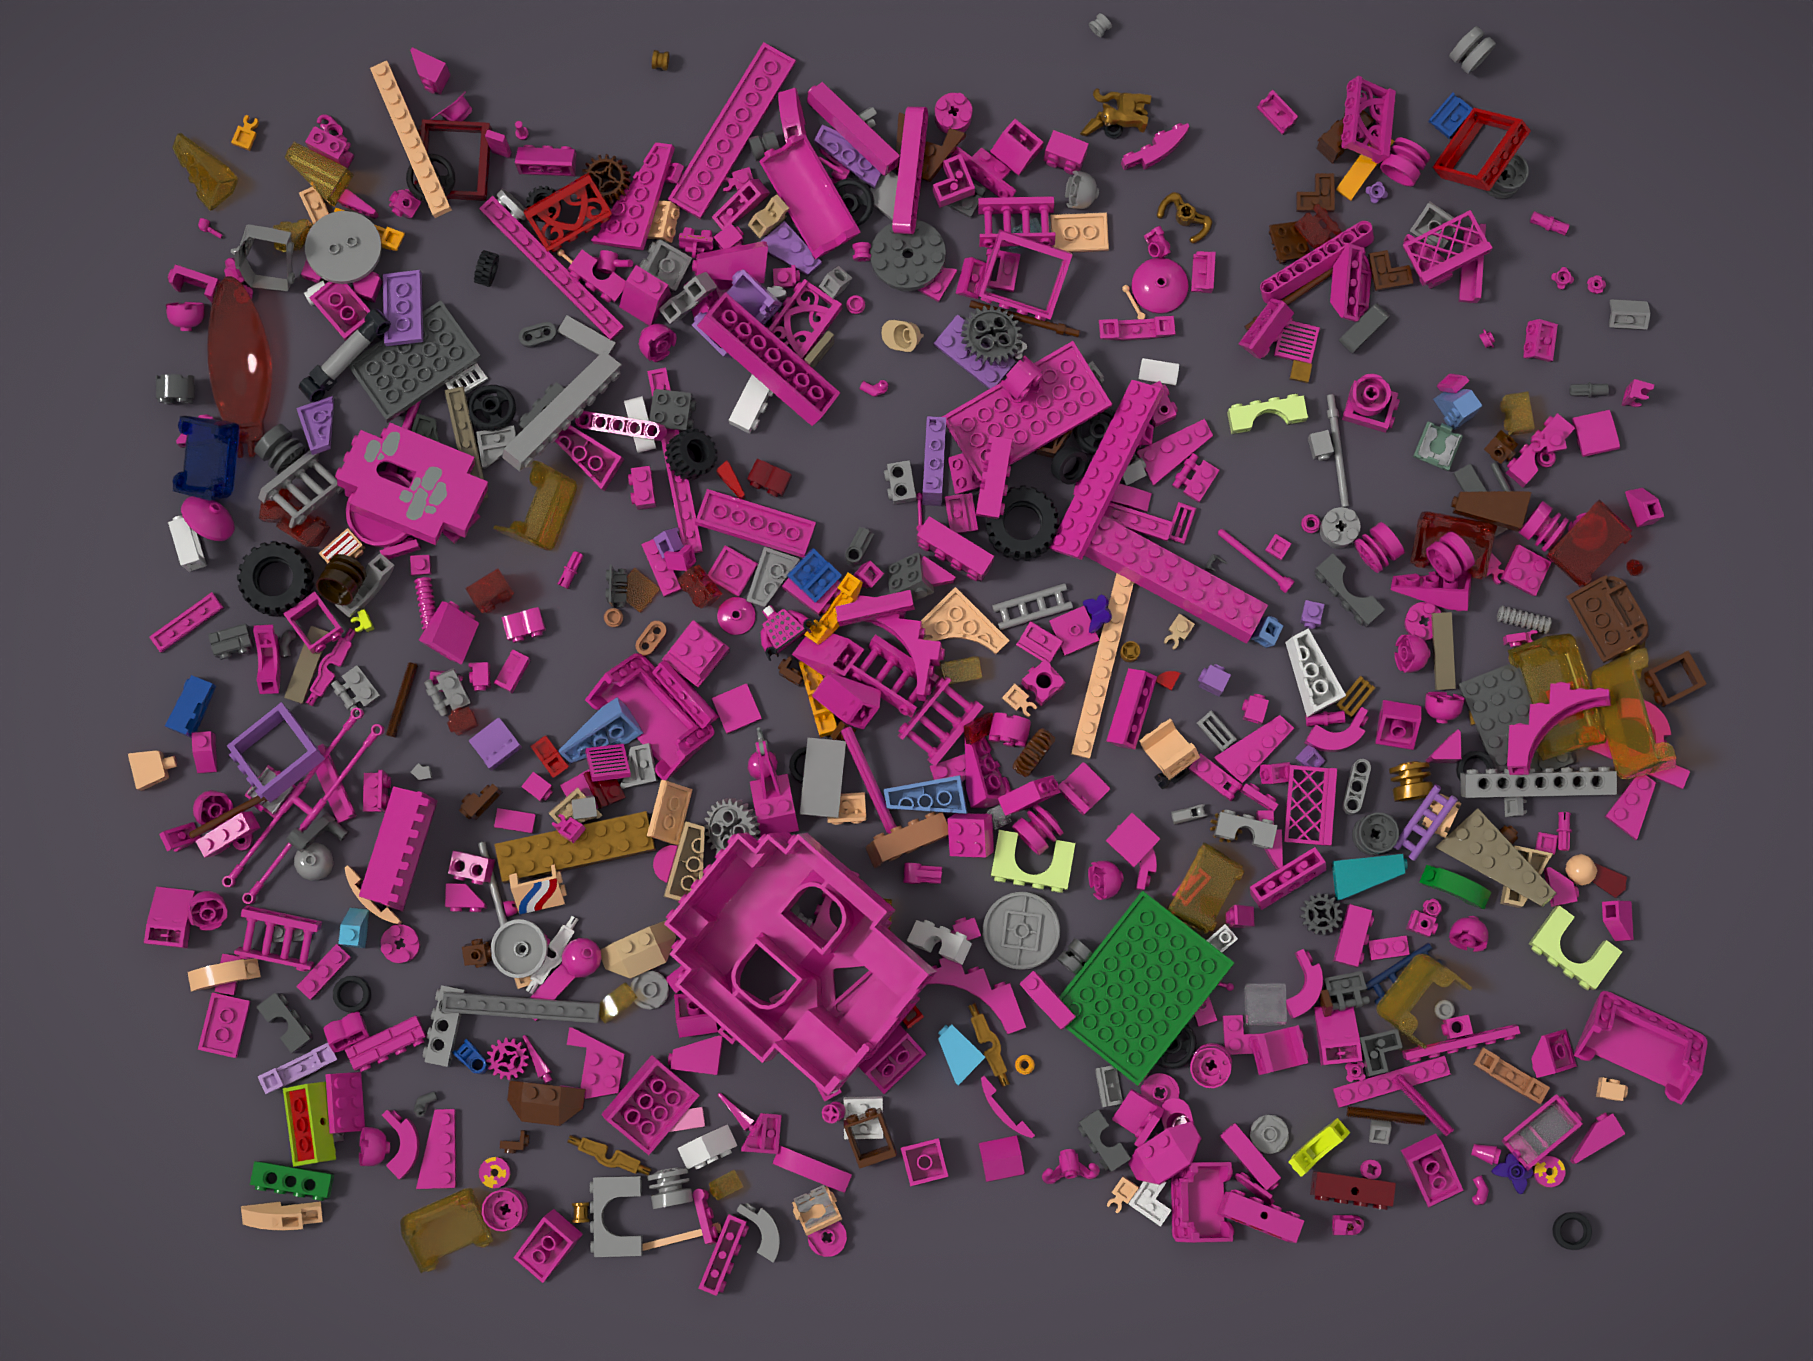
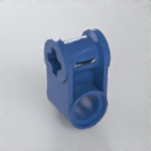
M466 1038L464 1040L465 1043L452 1053L473 1073L484 1074L488 1070L489 1063L486 1062L487 1059ZM477 1060H482L483 1067L477 1071L474 1068V1064Z

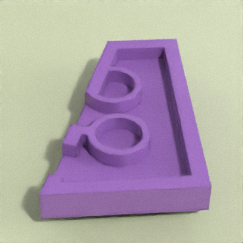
M785 221L762 240L767 242L768 253L771 256L784 261L789 266L795 265L796 270L807 276L822 264L819 258L815 259L808 246Z
M333 396L296 408L312 455L331 449L334 410Z

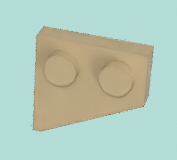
M577 787L549 812L550 816L557 823L561 822V819L558 817L559 814H562L567 820L570 817L573 818L571 801L573 799L586 798L585 795ZM596 809L597 816L574 820L581 823L590 819L600 818L602 814Z

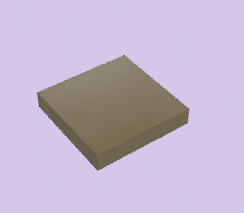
M827 331L805 357V362L813 369L834 345V334Z

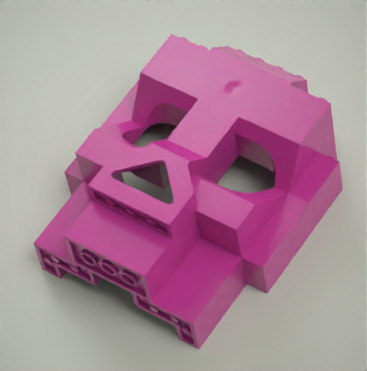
M748 832L738 833L737 835L733 834L727 841L729 845L725 850L721 849L716 854V861L704 869L703 877L700 880L697 879L690 888L692 890L689 894L683 895L678 901L680 905L676 910L672 909L666 916L667 921L664 924L681 939H678L671 948L673 950L669 955L686 969V971L683 970L676 979L678 981L675 986L760 1062L770 1061L780 1052L827 1095L838 1092L863 1061L872 1058L920 1000L917 995L937 971L888 929L892 924L888 919L895 912V909L811 835L802 833L792 836L789 832L764 834L757 841ZM812 886L825 892L841 909L842 923L829 941L820 937L790 910L803 893ZM759 947L797 979L777 1003L763 1001L740 986L743 968ZM865 966L873 973L842 1011H838L836 1005L830 1011L826 1010L836 1000L834 970L836 968ZM840 1012H843V1013H844V1014H840L837 1018H835V1016H836L838 1013H840Z

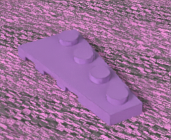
M822 125L814 143L875 189L882 174L840 133Z

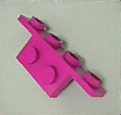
M958 146L956 147L957 149L950 158L961 154L971 177L999 198L1014 197L1016 189L1004 181L1011 171L1009 167L982 147L972 157Z

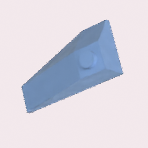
M617 697L596 712L559 749V753L569 763H573L587 758L586 748L616 745L619 743L627 744L643 734V731L629 708Z

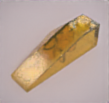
M178 133L172 148L181 166L186 167L190 175L188 177L190 183L195 184L198 190L196 192L198 198L211 211L233 194L239 179L228 166L182 133Z

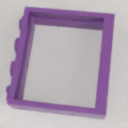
M927 416L922 505L941 506L946 417Z
M282 702L227 745L231 751L229 756L235 763L239 762L237 767L244 775H248L246 779L251 786L257 787L255 790L260 798L265 797L270 803L325 760L299 722ZM285 719L308 751L264 786L241 754Z

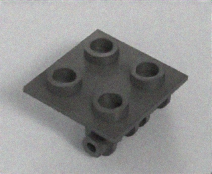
M610 564V570H606V581L609 584V588H606V600L612 608H614V604H617V607H625V604H627V593L625 592L627 590L616 589V587H627L625 583H627L628 573L626 569L622 568L615 572L614 567Z

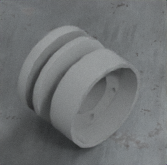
M675 1167L659 1170L647 1176L648 1181L657 1179V1184L650 1185L649 1189H659V1193L651 1196L653 1209L694 1201L692 1189L682 1188V1184L689 1182L690 1178H680L681 1174L688 1173V1168Z

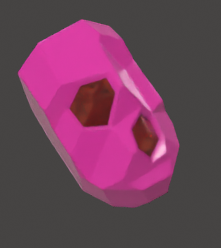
M1332 1216L1333 1235H1356L1364 1228V1221L1359 1216Z

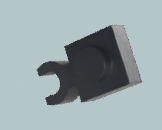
M1186 767L1170 780L1164 773H1159L1154 778L1159 783L1158 786L1161 789H1165L1171 781L1175 784L1190 774Z

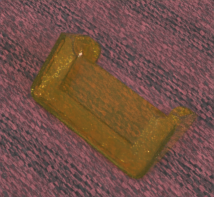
M1571 634L1546 636L1508 650L1510 664L1516 668H1521L1532 704H1549L1550 684L1558 682L1570 683L1571 690L1578 688L1591 690L1576 640ZM1593 707L1577 712L1555 725L1544 736V741L1540 742L1538 753L1542 760H1548L1606 743V733L1598 708Z
M1646 648L1635 650L1595 669L1591 674L1593 689L1604 688L1609 689L1611 705L1598 708L1615 771H1617V775L1622 779H1630L1676 767V756L1672 745L1666 742L1655 743L1638 681L1641 678L1642 670L1648 667L1649 657Z

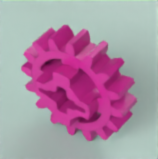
M505 1038L504 1043L501 1040H497L498 1046L491 1045L493 1052H487L491 1058L487 1059L486 1062L492 1064L488 1069H494L493 1075L500 1074V1079L502 1080L505 1076H507L508 1080H511L512 1075L515 1078H519L518 1072L524 1073L523 1066L529 1065L525 1062V1059H529V1056L524 1055L527 1048L521 1049L523 1043L516 1044V1039L514 1038L511 1042H509L508 1038ZM506 1046H513L517 1050L513 1052L508 1051ZM499 1050V1059L495 1061L496 1053ZM506 1054L508 1056L513 1055V1057L510 1059V1064L508 1062H502L506 1058ZM521 1057L520 1064L517 1067L516 1061ZM505 1066L510 1072H503L499 1068Z

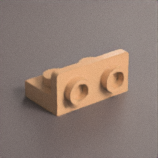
M658 201L647 239H661L668 243L673 242L677 219L680 215V208L671 201Z

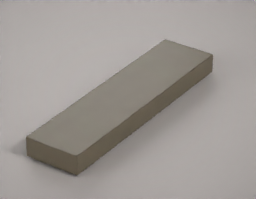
M1452 612L1431 613L1435 690L1456 689Z
M311 626L307 638L311 644H314L329 632ZM304 643L284 698L304 704L323 650L319 653H312Z

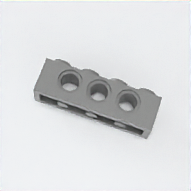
M441 985V989H437L435 1000L438 1003L437 1007L433 1008L431 1019L434 1021L432 1027L428 1029L427 1039H429L428 1047L425 1046L423 1058H425L426 1063L450 1067L462 1013L442 1012L443 992L466 993L467 991ZM446 1020L449 1026L446 1031L442 1032L439 1029V1024L441 1021ZM441 1039L444 1042V1048L438 1051L435 1048V1042Z

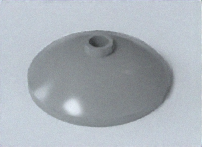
M518 919L503 924L496 931L492 939V960L495 966L509 977L525 978L533 975L542 967L547 957L548 944L543 931L536 924L527 920ZM522 946L526 947V951L524 953L521 951Z

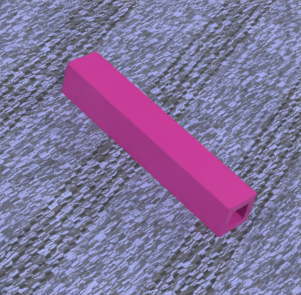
M823 82L809 89L807 103L882 175H887L898 166L900 155Z

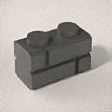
M246 623L209 634L213 654L217 658L220 657V660L231 658V654L237 652L239 654L249 653L250 649L254 648L250 628Z

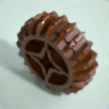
M606 154L605 159H602V156L598 155L599 160L596 161L594 158H591L592 164L586 163L585 165L588 169H582V173L585 175L589 172L591 177L599 182V191L605 201L609 200L610 204H613V199L620 200L619 195L626 196L624 189L629 190L630 188L627 184L631 183V179L627 177L631 174L630 171H626L628 167L626 164L622 165L623 161L621 159L616 162V156L609 159V155ZM606 167V168H605L603 171H601V172L596 171V170H598L599 168ZM613 168L620 173V181H617L616 178L612 176ZM609 177V181L606 180L603 183L602 178ZM587 184L585 187L587 195L589 194L588 197H597L590 184ZM608 188H615L613 191L606 192Z
M1042 728L1032 737L1013 763V769L1019 775L1028 777L1055 742V737L1052 733Z

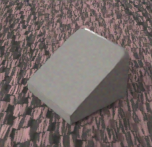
M1371 1119L1369 1142L1389 1144L1392 1128L1391 1121Z

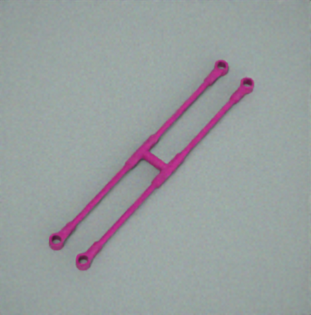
M353 708L351 710V716L343 725V729L324 752L323 756L325 759L358 719L363 718L364 711L361 708ZM357 710L360 712L358 717L355 716V711ZM380 724L372 726L371 733L363 742L364 745L325 796L312 809L299 796L324 760L313 768L281 806L279 813L240 864H237L229 876L223 878L222 884L225 887H233L235 885V879L244 869L243 866L293 803L308 814L299 828L301 831L307 830L326 805L328 798L367 747H370L375 739L384 733V727ZM376 727L380 728L379 733L375 732ZM288 843L260 881H257L253 888L243 895L242 900L244 903L253 904L255 902L256 895L264 886L263 883L293 845ZM228 878L231 879V884H230V885L227 884V879H228ZM248 895L251 896V901H250V902L247 901V896H248Z

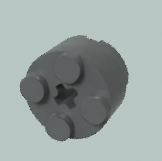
M182 374L156 376V399L163 404H174V400L182 404H193L195 399V376L187 375L184 378Z

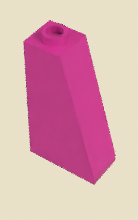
M756 242L697 254L696 260L692 262V271H695L696 276L707 272L711 279L733 281V275L737 271L744 269L759 283H764L768 253L767 242Z

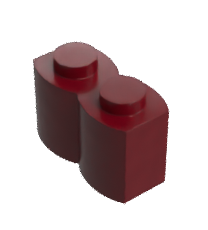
M757 458L747 480L751 482L750 486L758 490L764 488L768 490L767 494L777 498L778 495L783 497L792 475Z

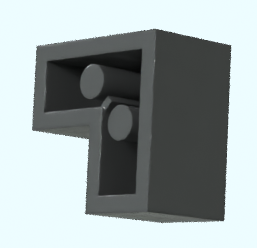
M1398 1029L1360 1038L1362 1061L1366 1076L1389 1072L1384 1052L1403 1048Z

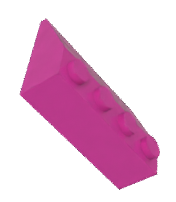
M651 1055L601 1115L646 1154L650 1155L700 1095L656 1057Z

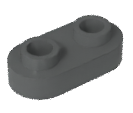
M543 322L523 328L519 333V340L523 346L533 347L554 340L557 331L552 323ZM546 330L551 331L548 336L544 335V332ZM528 335H531L532 340L527 341L526 337Z

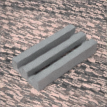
M1212 711L1196 723L1221 752L1236 740L1233 734ZM1209 717H1211L1216 722V724L1223 730V732L1230 738L1229 741H1227L1224 738V736L1217 730V728L1209 721ZM1204 721L1225 745L1222 746L1219 743V741L1212 735V733L1204 726Z

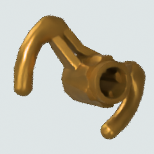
M1172 192L1166 196L1158 207L1157 217L1163 218L1167 205L1170 202H1174L1177 210L1176 221L1180 225L1189 226L1191 223L1203 224V229L1198 234L1192 236L1189 241L1193 244L1203 239L1210 231L1212 219L1209 216L1198 214L1189 203H1184L1179 193Z

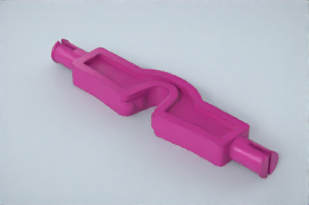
M349 628L345 637L339 638L332 652L322 659L318 668V676L310 688L312 693L306 702L307 704L313 706L318 696L322 697L335 679L336 675L328 670V666L330 664L338 667L343 665L353 645L351 640L356 631Z

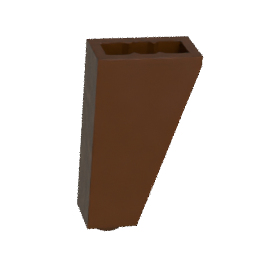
M1459 492L1457 497L1454 496L1452 499V513L1519 532L1524 523L1532 492Z

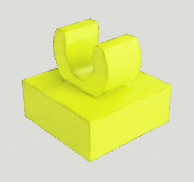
M365 609L357 612L359 617L351 619L352 623L360 622V626L355 628L356 632H361L363 629L367 632L374 630V626Z

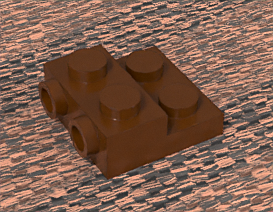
M494 784L491 786L487 785L480 792L482 794L480 797L474 792L472 795L470 793L467 794L461 801L463 804L460 806L459 811L469 820L471 818L477 820L503 792Z

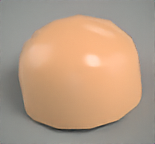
M1583 854L1570 858L1565 868L1570 880L1574 884L1581 886L1591 883L1597 873L1593 860Z

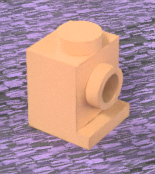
M1601 1077L1598 1079L1596 1097L1623 1101V1098H1626L1628 1086L1621 1085L1619 1080L1608 1079V1082H1606L1607 1078Z

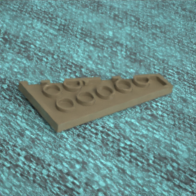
M1478 808L1435 847L1542 907L1557 894Z

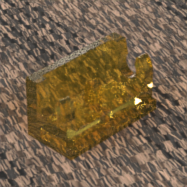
M978 656L940 663L943 679L945 677L951 679L949 684L982 678Z

